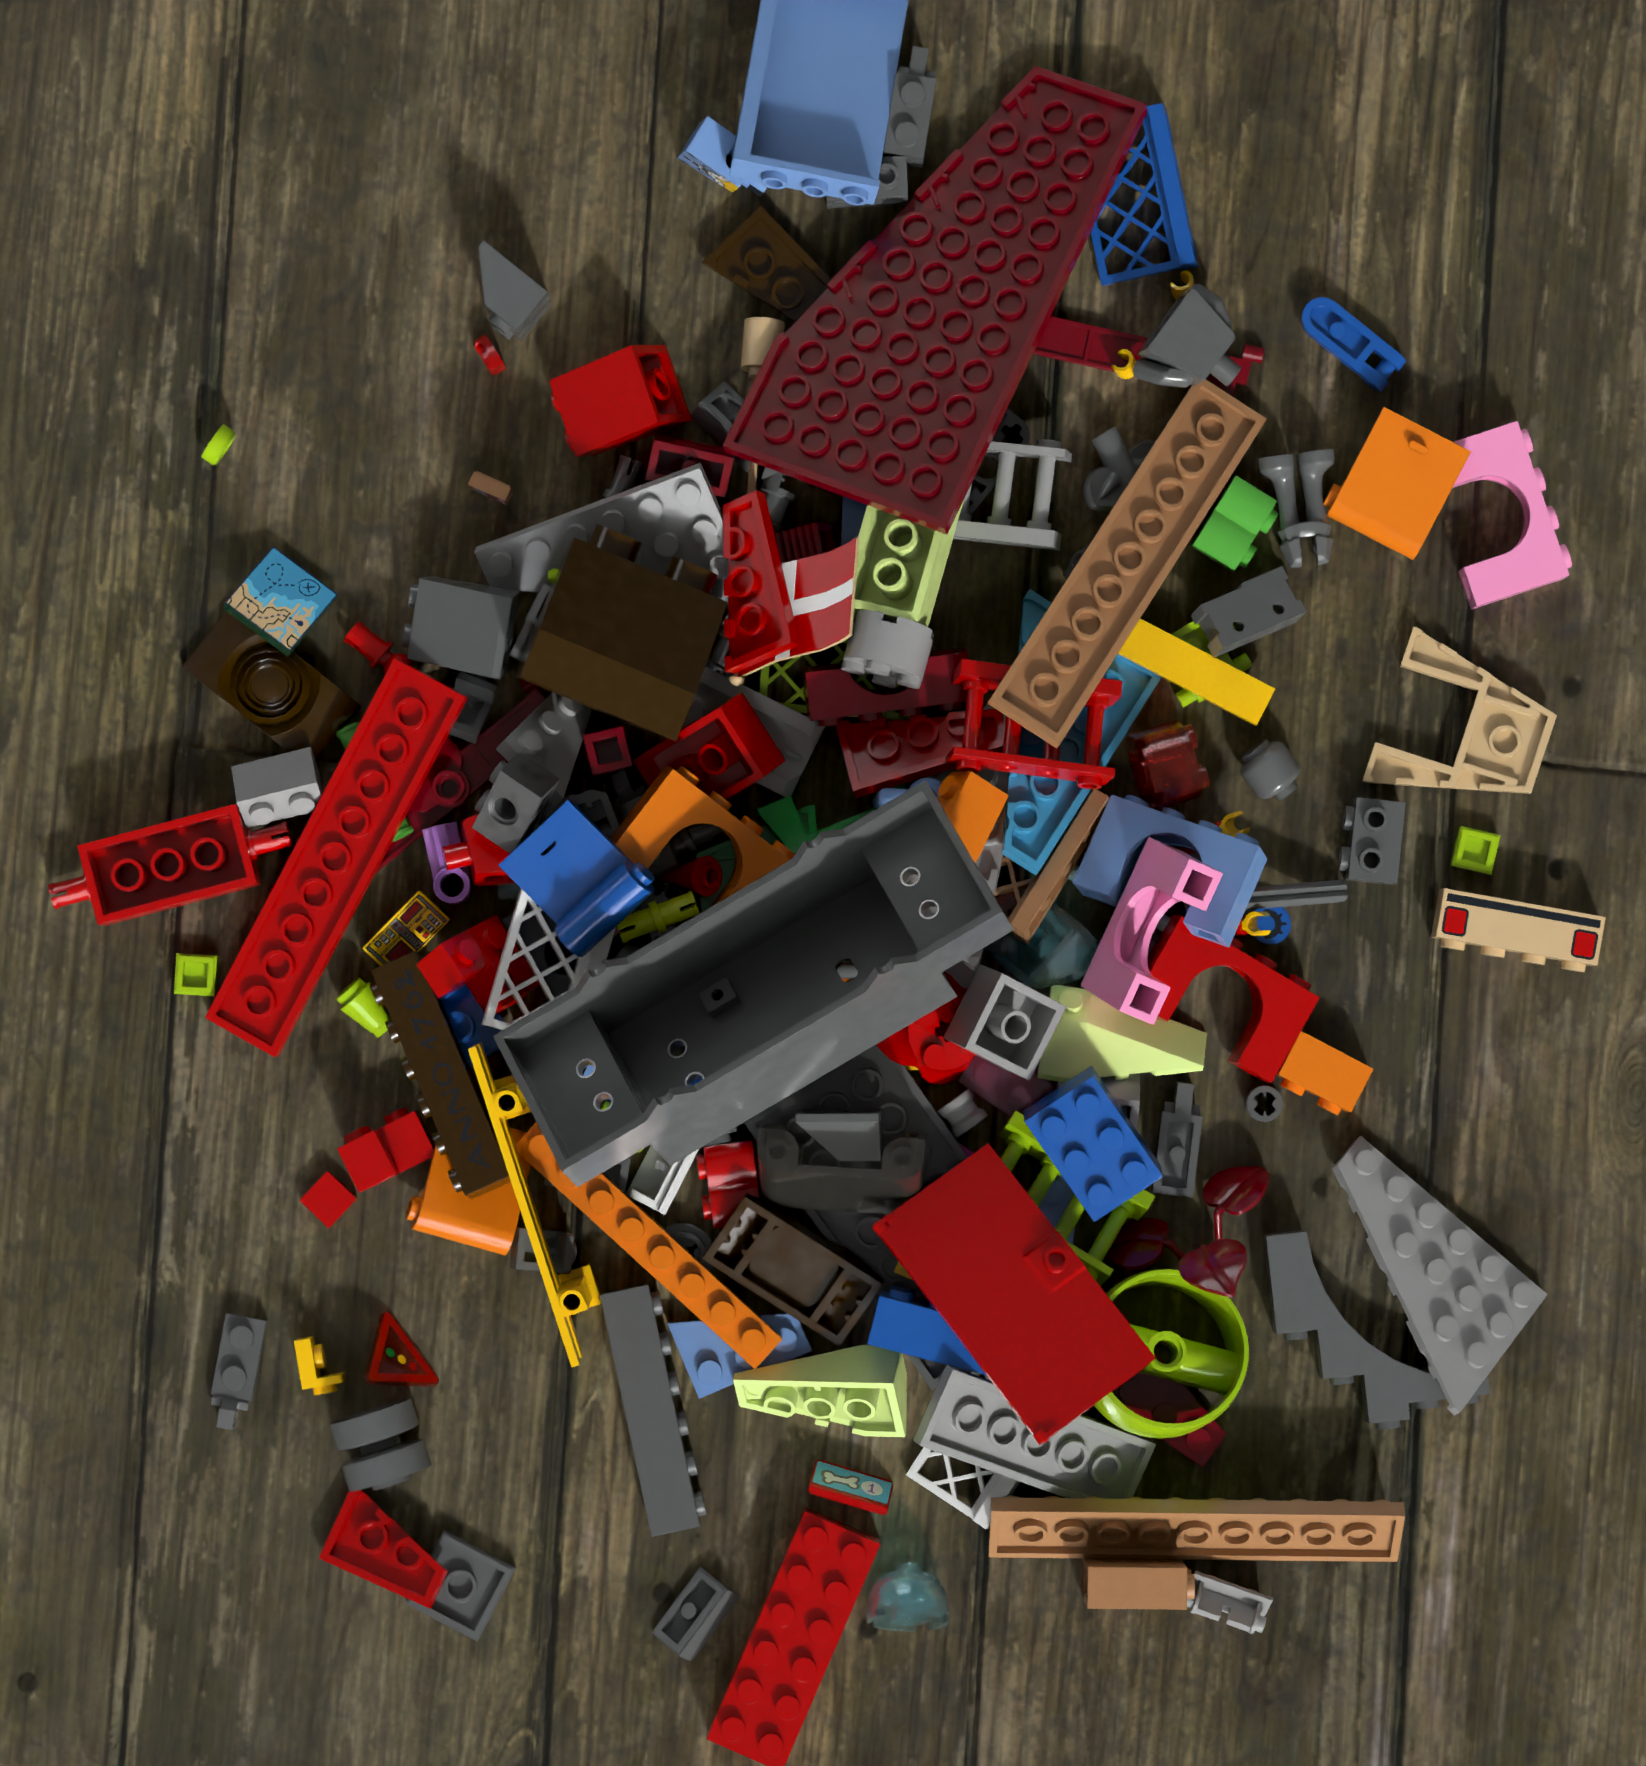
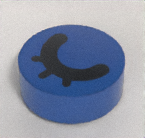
M1283 907L1254 910L1265 911L1270 914V916H1261L1257 920L1259 930H1271L1269 935L1253 936L1257 941L1272 945L1283 941L1287 937L1291 929V920Z

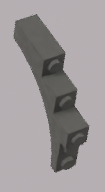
M1298 1230L1263 1234L1273 1332L1284 1334V1340H1299L1309 1338L1308 1331L1314 1330L1319 1376L1323 1379L1329 1378L1330 1385H1344L1355 1383L1354 1376L1360 1375L1364 1419L1369 1424L1375 1423L1376 1430L1400 1428V1421L1410 1420L1409 1403H1414L1415 1409L1440 1407L1439 1400H1446V1396L1437 1378L1433 1380L1429 1371L1419 1370L1392 1359L1369 1344L1343 1318L1328 1296L1318 1274L1307 1231ZM1485 1378L1466 1405L1480 1403V1396L1490 1395L1489 1378Z

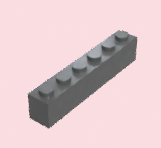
M650 1283L603 1292L600 1294L651 1537L700 1527V1516L707 1515L702 1490L694 1492L691 1476L698 1475L693 1450L686 1452L683 1436L689 1434L685 1410L677 1412L674 1395L681 1394L676 1370L668 1371L665 1355L672 1354L668 1331H660L657 1315L664 1314L659 1290L651 1291Z

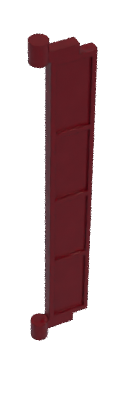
M1051 316L1033 354L1115 373L1111 365L1121 368L1129 363L1128 360L1122 359L1118 352L1122 349H1127L1137 361L1141 358L1137 353L1148 338ZM1245 344L1241 359L1228 356L1242 367L1238 375L1228 386H1225L1211 374L1207 376L1206 380L1233 397L1236 384L1246 386L1251 362L1262 363L1265 348Z
M521 680L519 683L529 696L483 732L476 744L470 743L460 751L462 754L461 771L470 782L468 798L489 781L492 772L502 760L508 763L496 748L545 700L544 696L537 689L540 686ZM447 781L443 786L445 795L450 796L457 791L455 781ZM438 805L428 812H414L409 809L406 817L414 831L404 838L391 843L376 873L423 835V829L435 826L455 808H444ZM275 883L267 889L270 893Z

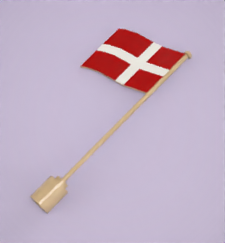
M751 317L744 320L741 369L748 372L750 379L755 380L774 339L781 332L784 333L785 323L783 321L768 317ZM751 461L749 464L747 494L756 490L758 464ZM858 537L829 552L782 563L800 645L734 673L733 676L729 677L732 685H742L745 681L743 677L773 663L826 650L852 636L859 550Z

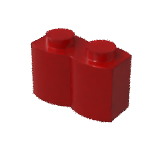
M752 1139L703 1146L704 1155H696L699 1180L708 1179L709 1195L702 1196L704 1220L713 1219L714 1228H720L725 1225L746 1193L759 1198Z

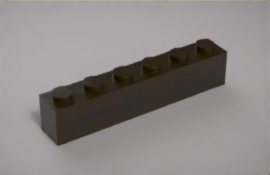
M414 951L371 970L375 982L370 984V988L379 1006L385 1004L391 1019L385 1021V1024L393 1042H401L406 1056L401 1058V1062L409 1080L416 1079L422 1093L416 1096L419 1106L426 1118L432 1116L438 1131L433 1132L432 1136L437 1149L442 1156L445 1154L449 1156L453 1169L448 1170L452 1185L457 1193L463 1191L465 1196L473 1199L510 1183L511 1180L488 1110L441 999H438L416 965L423 959V956Z

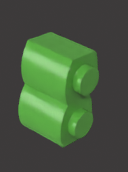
M1234 476L1191 547L1231 572L1235 571L1238 565L1245 569L1257 550V547L1251 544L1260 530L1266 534L1279 514L1273 510L1277 500L1238 476Z

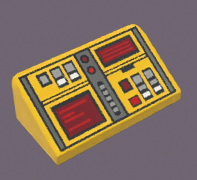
M419 890L362 949L382 966L414 951L419 952L451 919Z

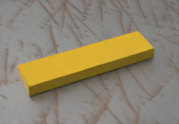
M1139 619L1118 652V655L1255 726L1258 724L1275 691V688L1217 658H1213L1212 655L1142 619Z

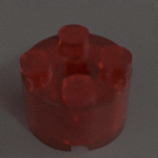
M1173 720L1128 734L1127 743L1134 741L1135 750L1128 752L1130 767L1140 795L1145 796L1149 794L1153 802L1149 804V808L1162 810L1164 807L1168 808L1200 798L1202 789L1210 786L1205 766L1197 762L1194 749L1198 747V741L1191 724L1183 726L1178 720Z

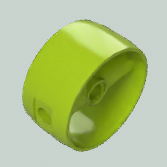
M1154 1269L1144 1271L1124 1279L1107 1291L1106 1295L1113 1301L1120 1293L1141 1286H1163L1181 1291L1199 1302L1211 1314L1221 1331L1226 1350L1181 1338L1172 1331L1158 1332L1130 1324L1153 1355L1156 1344L1167 1346L1171 1352L1169 1364H1163L1155 1359L1139 1372L1219 1393L1213 1405L1199 1419L1185 1423H1161L1144 1418L1128 1409L1112 1392L1096 1403L1094 1407L1117 1427L1139 1436L1161 1439L1183 1436L1215 1420L1234 1401L1243 1384L1248 1367V1336L1243 1319L1229 1297L1213 1294L1189 1284L1182 1278L1179 1270Z

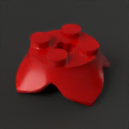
M945 971L944 974L957 997L876 1044L878 1049L890 1060L900 1065L914 1066L919 1069L921 1077L926 1081L940 1085L955 1080L968 1068L973 1057L977 1056L943 1038L968 989L960 986ZM939 1020L946 1022V1028L942 1035L935 1033V1027H940Z

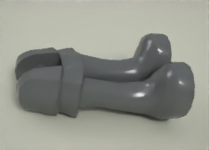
M1334 449L1315 450L1296 455L1303 488L1307 522L1299 521L1294 486L1293 454L1257 459L1260 473L1271 480L1275 490L1280 520L1278 535L1282 540V544L1279 547L1289 568L1302 567V548L1299 537L1312 536V548L1317 566L1329 563L1333 539L1329 537L1332 525L1328 524L1325 505L1323 504V475L1334 464Z

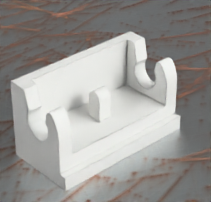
M650 1146L626 1194L665 1215L699 1149L670 1166Z

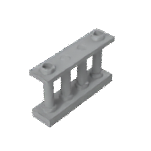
M1038 439L1037 446L991 441L986 453L999 454L992 516H987V523L971 522L972 515L968 514L970 486L964 498L953 539L1060 551L1062 534L1051 530L1052 524L1048 523L1055 461L1071 462L1072 453L1066 449H1061L1062 442ZM1016 456L1039 459L1032 520L1027 521V527L1011 526L1012 519H1008Z

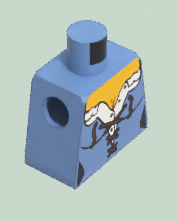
M707 116L697 125L677 159L731 192L737 190L742 184L761 197L767 189L763 183L729 176L730 168L726 165V156L732 157L736 135Z

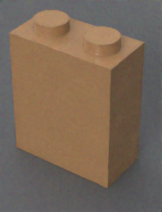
M1083 1558V1600L1087 1609L1187 1610V1599H1194L1195 1576L1191 1574V1569H1187L1182 1560Z

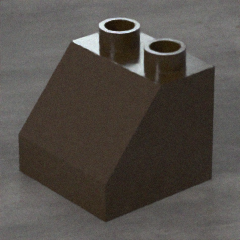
M596 524L589 543L575 537L570 540L514 676L661 738L676 741L696 695L728 602L710 595L718 577L717 574L673 556L665 575H662L634 563L641 548V542Z

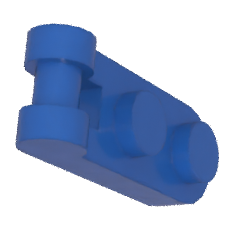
M1319 297L1312 299L1304 307L1300 322L1305 333L1362 378L1376 392L1381 393L1389 384L1387 379L1394 370L1399 371L1406 363L1405 358L1335 301ZM1372 352L1382 359L1375 369L1365 362Z

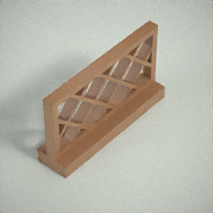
M1096 789L1089 791L1045 863L1033 878L1016 882L1012 864L1015 862L1006 856L1002 859L1001 867L1008 866L1012 884L997 887L995 896L1010 892L1015 893L1017 905L1008 918L1014 929L1011 931L1013 937L1026 944L1029 943L1088 848L1109 801L1108 795ZM1027 888L1020 898L1019 890Z

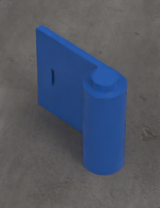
M569 798L498 865L556 923L555 932L558 938L568 950L578 957H584L654 892L652 885L654 877L651 872L640 862L634 864Z

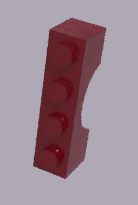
M963 647L930 651L920 689L909 688L903 685L885 690L870 689L859 684L848 672L841 669L842 663L803 667L802 677L807 716L810 721H818V726H833L841 724L842 717L858 715L859 721H872L883 718L882 712L898 710L900 716H910L923 713V707L939 705V710L941 711L963 708V702L967 701V692L963 690L964 686L952 685L953 669L961 659H968V652Z

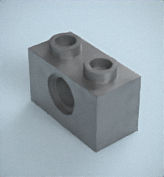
M521 752L508 763L502 760L492 772L489 781L493 783L491 790H486L477 802L475 810L479 814L472 826L474 830L509 854L535 830L560 781L557 776Z

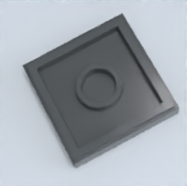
M444 1529L431 1555L448 1572L432 1608H427L407 1599L405 1604L478 1642L517 1567Z

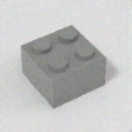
M980 964L943 1038L1030 1081L1066 1006L1001 972Z

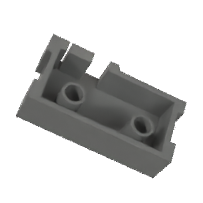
M1282 566L1241 583L1236 590L1201 604L1192 613L1191 617L1194 623L1200 624L1209 641L1207 647L1213 658L1294 624L1307 612L1301 600H1296L1286 582L1288 576Z

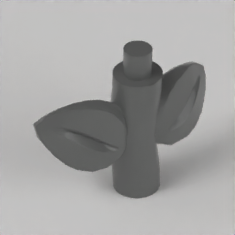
M1116 426L1091 440L1104 467L1097 468L1088 474L1084 481L1083 494L1087 505L1098 512H1109L1113 509L1156 440H1141L1127 450Z

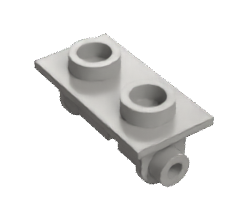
M1195 1571L1194 1599H1187V1607L1190 1608V1613H1196L1219 1621L1221 1612L1228 1613L1227 1625L1242 1629L1250 1634H1253L1254 1631L1263 1632L1267 1620L1265 1615L1273 1601V1597L1221 1580L1215 1576Z

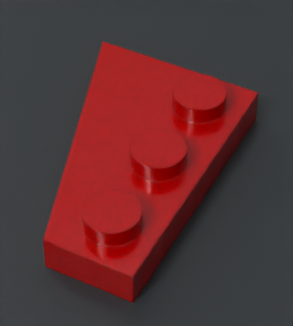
M362 1489L352 1492L348 1491L319 1556V1559L430 1609L448 1572L439 1561Z

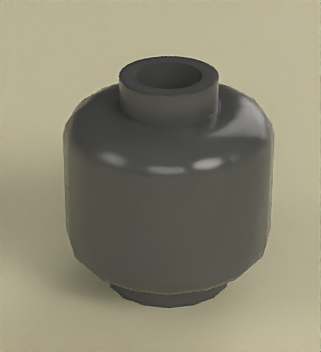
M1265 738L1251 747L1241 757L1244 763L1241 766L1240 774L1260 799H1269L1276 796L1280 801L1298 787L1294 780L1299 776L1301 766L1283 742H1269Z

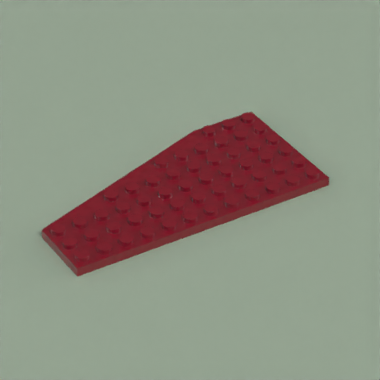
M1034 66L1001 101L1002 106L960 150L955 149L914 192L915 197L873 241L869 240L827 284V290L785 334L781 332L774 339L723 444L725 452L947 535L1148 112L1146 103Z

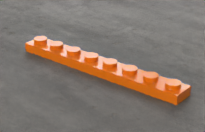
M537 1122L515 1145L517 1152L754 1369L782 1341L783 1337L604 1173L577 1187L561 1171Z

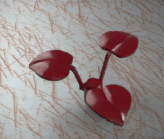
M1260 1166L1233 1167L1218 1172L1208 1180L1203 1188L1202 1197L1206 1205L1216 1207L1213 1212L1215 1241L1211 1242L1208 1246L1201 1245L1200 1248L1184 1254L1171 1239H1166L1169 1233V1227L1166 1222L1155 1218H1140L1138 1221L1133 1220L1122 1226L1104 1259L1122 1269L1138 1270L1155 1263L1162 1256L1164 1248H1168L1180 1260L1179 1272L1186 1282L1201 1290L1233 1298L1238 1280L1246 1266L1248 1254L1241 1242L1227 1238L1222 1239L1221 1217L1224 1211L1231 1215H1241L1252 1209L1261 1200L1267 1189L1270 1178L1268 1170Z

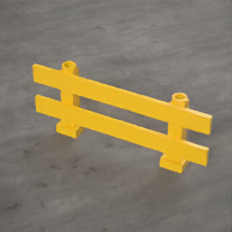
M481 1042L468 1049L571 1367L580 1365V1358H582L583 1352L571 1315L602 1304L600 1291L590 1263L571 1269L570 1274H557L507 1122L508 1119L529 1113L531 1110L513 1075L497 1080L493 1079ZM505 1094L511 1095L515 1100V1104L508 1106ZM570 1294H575L579 1298L572 1300Z

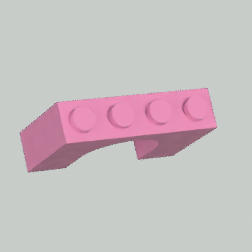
M1518 421L1455 441L1454 443L1471 451L1453 488L1478 480L1500 483L1515 494L1524 514L1522 535L1511 551L1463 567L1458 571L1471 610L1568 577L1569 572L1567 568L1572 567L1571 557L1566 545H1559L1555 530L1559 529L1555 510L1552 506L1546 507L1541 492L1546 490V484L1540 468H1533L1529 453L1533 452V445L1526 429L1521 430Z
M1148 837L1080 986L1117 1010L1154 1025L1171 987L1152 976L1148 969L1147 955L1152 934L1164 913L1179 901L1206 911L1223 873L1181 850Z

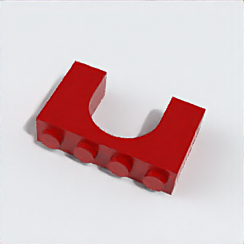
M1172 915L1147 958L1148 969L1151 975L1171 987L1157 1016V1020L1169 1021L1187 987L1202 971L1221 965L1234 970L1245 980L1250 989L1252 1013L1248 1025L1227 1061L1261 1081L1272 1083L1320 997L1309 991L1312 985L1294 974H1290L1286 978L1276 972L1275 969L1278 965L1267 957L1256 953L1253 958L1242 952L1243 944L1237 939L1233 938L1228 948L1190 933L1183 923L1184 916Z

